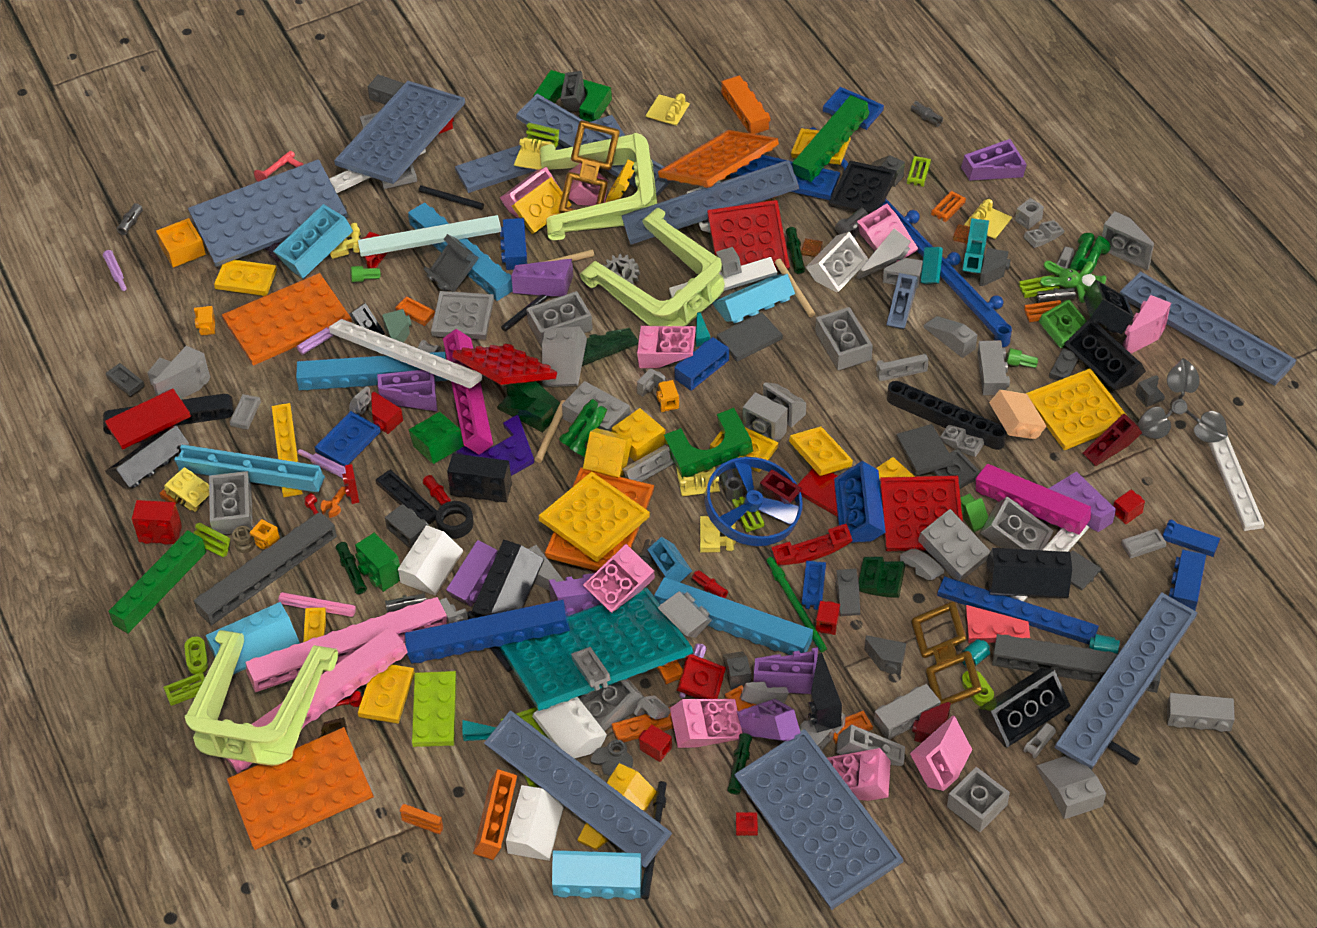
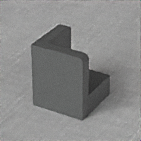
M1157 375L1138 382L1136 396L1145 407L1163 401L1165 398L1157 387L1159 380Z

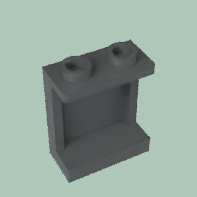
M447 234L443 240L448 245L431 268L425 266L423 269L428 273L426 276L429 279L439 283L437 285L444 291L450 290L455 292L479 257L457 238Z

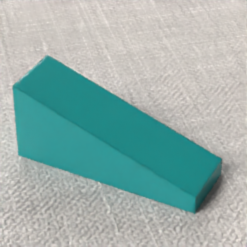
M701 312L697 313L696 347L701 346L710 339V334Z
M462 720L464 741L487 740L496 729V727Z

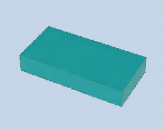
M925 247L921 283H939L943 248Z

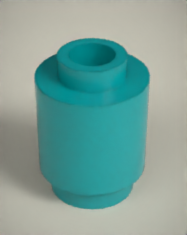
M1095 634V638L1091 637L1089 648L1118 654L1120 640H1116L1115 637Z
M976 639L963 649L962 653L969 651L975 666H977L990 655V646L986 641Z

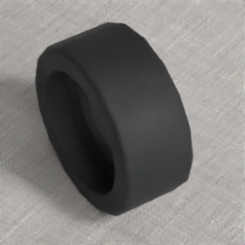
M461 501L446 502L436 512L438 530L444 531L450 538L464 537L473 528V514L471 508L466 503ZM451 514H461L466 517L463 523L456 526H450L443 522Z

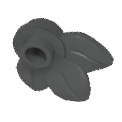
M616 739L612 740L607 747L598 748L591 757V763L602 765L603 773L611 776L619 763L632 768L633 758L627 753L626 744Z

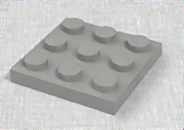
M440 291L431 329L432 336L445 337L454 329H458L471 339L486 340L494 295Z

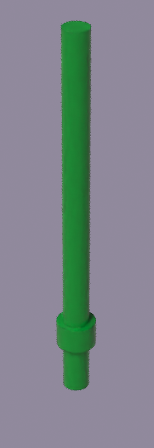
M769 557L766 562L772 570V576L781 585L804 626L813 629V641L819 651L825 652L827 647L787 582L786 574L777 565L774 558Z

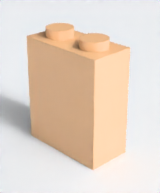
M1000 389L989 402L1009 436L1037 439L1047 427L1027 394Z

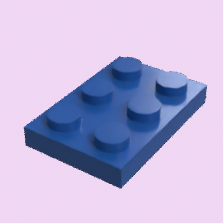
M840 87L824 104L823 111L834 115L850 95L868 102L869 116L859 127L867 130L882 113L884 105Z
M350 411L314 447L315 452L345 467L381 432L380 427Z

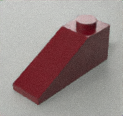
M1123 413L1083 452V455L1097 466L1128 447L1142 432Z

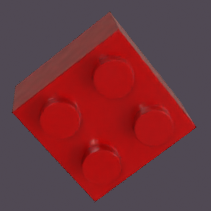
M136 500L131 519L138 541L146 544H174L179 539L182 528L176 503Z

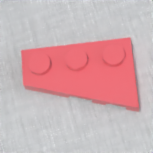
M966 605L968 643H972L976 639L984 640L987 643H996L997 634L1030 638L1028 621Z

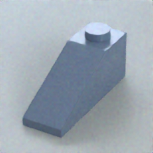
M899 273L887 326L905 329L918 284L917 276Z

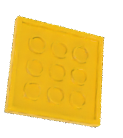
M1091 368L1026 393L1048 430L1063 450L1099 437L1125 413Z
M590 472L539 515V521L598 562L650 517V512L605 480Z

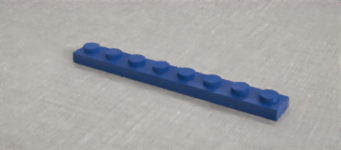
M945 576L938 590L937 596L1028 621L1029 626L1088 645L1090 644L1091 637L1095 638L1099 625L1008 596L990 595L989 590Z

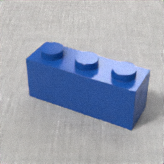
M524 218L503 219L500 237H504L501 240V250H505V252H501L502 263H506V270H514L515 265L527 264Z
M714 337L705 341L701 347L693 351V356L677 363L675 366V380L692 391L729 361V348Z
M1182 549L1181 557H1176L1174 568L1178 569L1177 573L1173 572L1171 584H1175V586L1170 588L1169 597L1195 611L1206 554Z

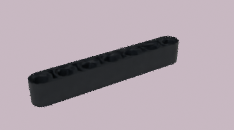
M901 381L889 383L887 401L891 405L944 428L948 425L963 428L966 430L967 435L982 438L984 445L992 449L1000 450L1005 446L1007 432L1002 425Z
M217 394L182 399L191 417L175 425L230 418L233 415L232 396L229 394ZM133 407L105 411L103 413V431L106 434L112 435L105 421Z

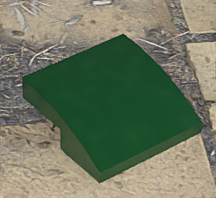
M864 557L858 581L859 591L870 595L899 598L905 571L904 561H884L883 557Z

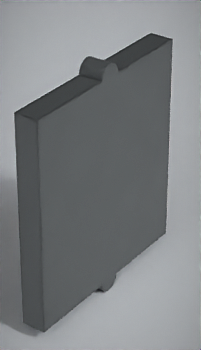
M1072 550L1070 552L1072 561L1071 584L1082 591L1090 582H1093L1094 577L1101 571V568Z

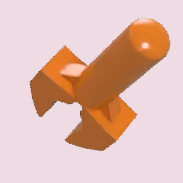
M342 486L331 501L323 500L321 502L323 515L328 509H331L328 512L329 518L339 515L341 508L338 506V503L346 494L345 487Z

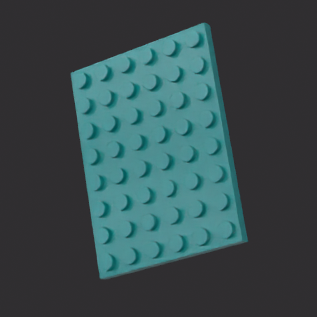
M644 588L612 613L603 604L568 616L570 631L499 646L538 711L548 709L553 705L567 702L572 698L595 690L594 687H590L572 660L571 654L580 650L592 648L610 675V681H607L608 686L693 654L690 643L681 631L658 609L660 604L648 588Z

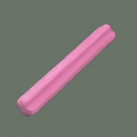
M284 592L280 593L278 598L279 602L283 605L300 608L326 607L327 613L353 617L356 612L354 605Z

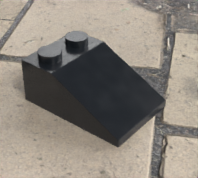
M819 653L817 657L811 690V702H808L810 711L808 719L810 725L815 726L817 733L841 727L842 703L822 653Z

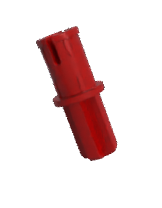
M432 475L424 477L423 484L430 491V495L436 498L441 506L451 501L445 493L444 487L438 484Z
M700 570L693 573L692 580L702 586L705 592L726 598L728 590L716 583L714 578H709Z

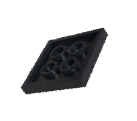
M849 161L828 203L830 207L856 212L862 207L870 214L882 207L898 173L892 169Z

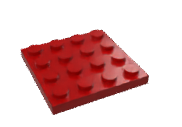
M778 200L707 210L715 256L717 251L733 247L739 256L741 266L771 257L777 271H779L775 264L777 259L782 260L787 270L790 269Z
M503 344V346L490 345L489 347L476 346L473 349L463 347L462 350L453 351L452 357L500 385L550 380L557 377V371L551 369L550 365L538 362L537 358L529 357L526 355V352L515 349L511 344Z
M958 476L880 477L886 531L884 533L886 551L926 550L918 541L921 532L949 509L963 522Z

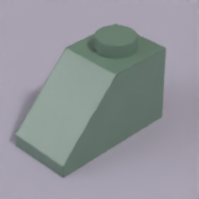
M403 309L383 314V323L387 336L404 343L410 335L409 326H412L409 315L406 316Z

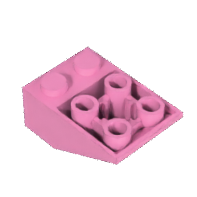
M888 204L857 221L860 235L874 251L877 250L894 228L911 241L908 246L910 250L905 257L918 250L899 217Z
M1150 295L1147 301H1143L1140 313L1135 314L1132 321L1133 324H1129L1125 331L1127 337L1122 346L1130 353H1133L1159 340L1166 328L1171 303Z
M641 326L637 351L639 368H660L693 356L696 326Z
M625 544L583 586L612 613L640 593L655 578L654 570Z
M682 699L670 708L678 748L701 747L739 740V734L742 733L735 699Z
M951 716L915 748L910 755L927 787L944 791L958 779L972 748L956 717Z
M881 748L827 758L858 800L871 801L888 798L891 761Z

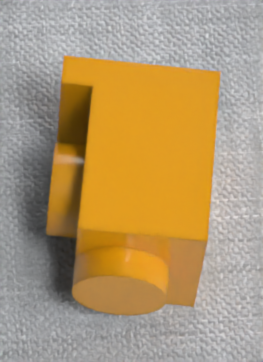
M213 307L194 308L196 316L195 327L196 329L199 328L200 335L215 334Z
M670 380L659 383V391H656L658 402H660L661 412L679 409V395L674 381Z
M263 519L249 532L254 537L255 544L263 550L269 548L280 539L278 528Z

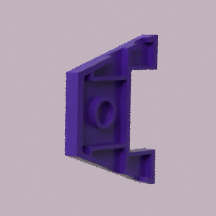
M518 415L503 422L504 428L511 435L506 440L489 448L480 455L466 446L456 451V454L508 460L511 476L534 464V457Z

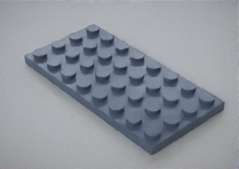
M407 81L334 160L335 166L394 184L465 104V98Z
M319 159L188 208V212L216 267L285 241L323 204L342 216L347 217V212Z
M805 729L800 731V734L795 735L794 739L783 742L734 774L741 787L831 910L903 863L901 855Z

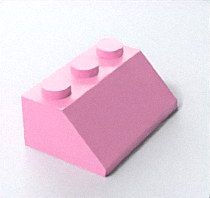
M547 167L536 170L502 195L500 199L511 214L520 218L512 208V205L550 177L553 178Z

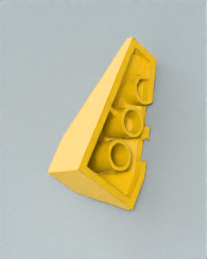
M620 763L607 781V784L643 811L647 810L657 794V791L638 771ZM587 823L577 839L579 843L594 850H598L609 841Z

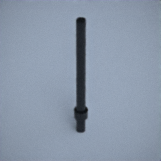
M664 781L658 782L657 795L654 796L653 819L660 824L663 808H665L667 800L665 797L667 783ZM656 855L644 871L640 897L645 900L649 899Z

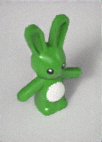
M1046 261L1044 268L1059 277L1045 276L1041 278L1040 284L1044 287L1061 286L1065 289L1076 287L1079 301L1084 303L1083 296L1085 291H1088L1095 279L1105 284L1107 276L1088 274L1093 268V262L1091 261L1086 263L1080 273L1074 269H1064L1051 261Z

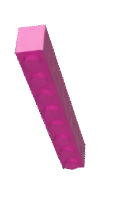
M454 329L443 338L446 358L448 361L474 370L452 357L454 350H462L463 347L473 349L471 338L458 329ZM451 382L464 446L480 455L493 445L481 383H477L472 388H467Z

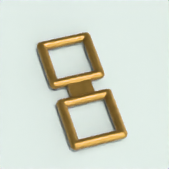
M583 120L579 122L571 160L581 163L580 174L567 173L559 206L560 213L577 210L567 207L573 180L600 186L596 205L604 203L608 182L598 179L597 176L599 168L605 170L612 168L620 134L618 129ZM585 128L612 135L606 162L578 156Z
M951 601L913 617L911 622L921 656L927 658L934 655L937 664L927 667L926 674L930 688L941 701V704L950 702L952 705L980 693L982 687L971 653L969 651L958 655L956 653L955 646L966 641V635L956 603ZM950 611L957 636L927 648L920 623ZM965 661L973 687L942 699L935 673Z

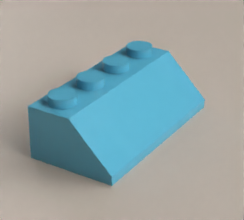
M323 204L273 252L292 272L304 278L347 238L353 230L344 216Z
M788 274L774 275L715 300L713 306L726 322L733 321V323H738L744 320L743 317L749 315V317L754 316L762 308L767 310L774 307V303L778 301L783 303L790 300V296L794 295L795 292Z
M281 602L206 635L214 658L221 645L215 641L218 631H230L244 635L243 647L233 674L246 669V662L255 657H262L273 651H279L291 645L300 644L290 618Z
M553 850V895H558L559 897L580 896L582 898L602 897L605 899L620 897L628 900L641 898V853Z

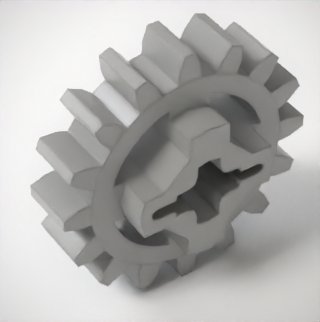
M619 254L618 258L613 255V260L607 259V265H603L633 285L634 281H639V266L635 263L634 258L629 259L628 255L622 258L621 254Z

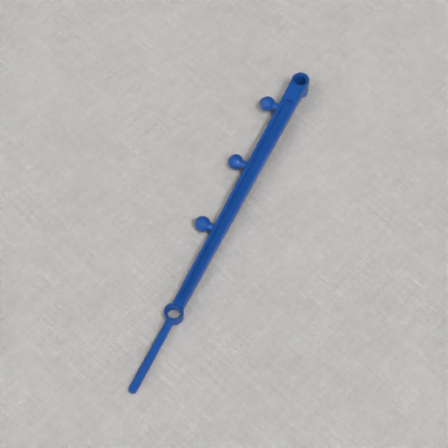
M843 158L841 166L845 171L848 162ZM885 199L882 206L888 204L897 214L918 247L917 252L924 257L925 247L933 246L911 225L919 221V213L915 210H910L904 217ZM951 252L946 259L942 257L940 277L994 334V341L1001 340L1002 347H1007L1010 344L1012 327L995 311L1003 306L1002 297L998 295L992 296L987 303L952 267L960 263L961 256L956 252Z

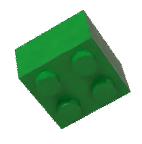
M441 412L408 429L413 447L432 464L464 447L460 428Z
M375 532L355 544L357 552L355 556L359 562L358 569L362 575L369 577L374 587H379L384 592L400 581L398 555Z

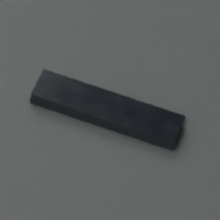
M391 469L376 479V484L399 505L403 504L408 509L411 508L416 513V516L424 519L428 525L436 520L437 510Z

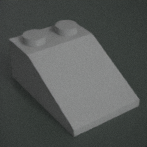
M1114 211L1105 222L1102 237L1108 240L1111 245L1109 253L1148 271L1154 243L1131 218Z
M894 228L863 265L856 278L861 279L896 263L898 259L902 260L910 250L908 246L911 241Z
M579 326L545 328L542 342V364L550 365L551 369L557 371L556 379L542 380L543 387L578 386L587 337Z
M185 346L153 381L156 396L173 388L180 399L199 391L204 384H207L210 374L204 353Z
M1005 497L995 505L980 534L1002 548L1043 550L1054 530L1012 499Z
M629 679L612 683L606 688L602 687L598 691H591L588 694L582 695L579 699L602 729L606 731L612 727V723L619 722L631 715L637 708V702L644 696Z
M1069 756L1037 765L1036 768L1064 819L1103 807L1106 792L1098 777L1088 766L1077 762Z

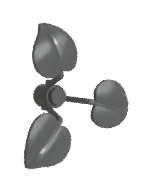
M1182 358L1167 375L1168 387L1173 392H1181V394L1171 400V408L1166 415L1162 407H1152L1141 416L1137 425L1142 432L1141 435L1154 439L1166 436L1171 429V422L1167 418L1170 417L1172 412H1175L1176 414L1187 413L1199 422L1194 427V433L1200 440L1219 442L1227 438L1226 421L1220 413L1207 411L1199 419L1187 409V403L1182 397L1185 395V392H1195L1200 383L1197 370L1188 360Z

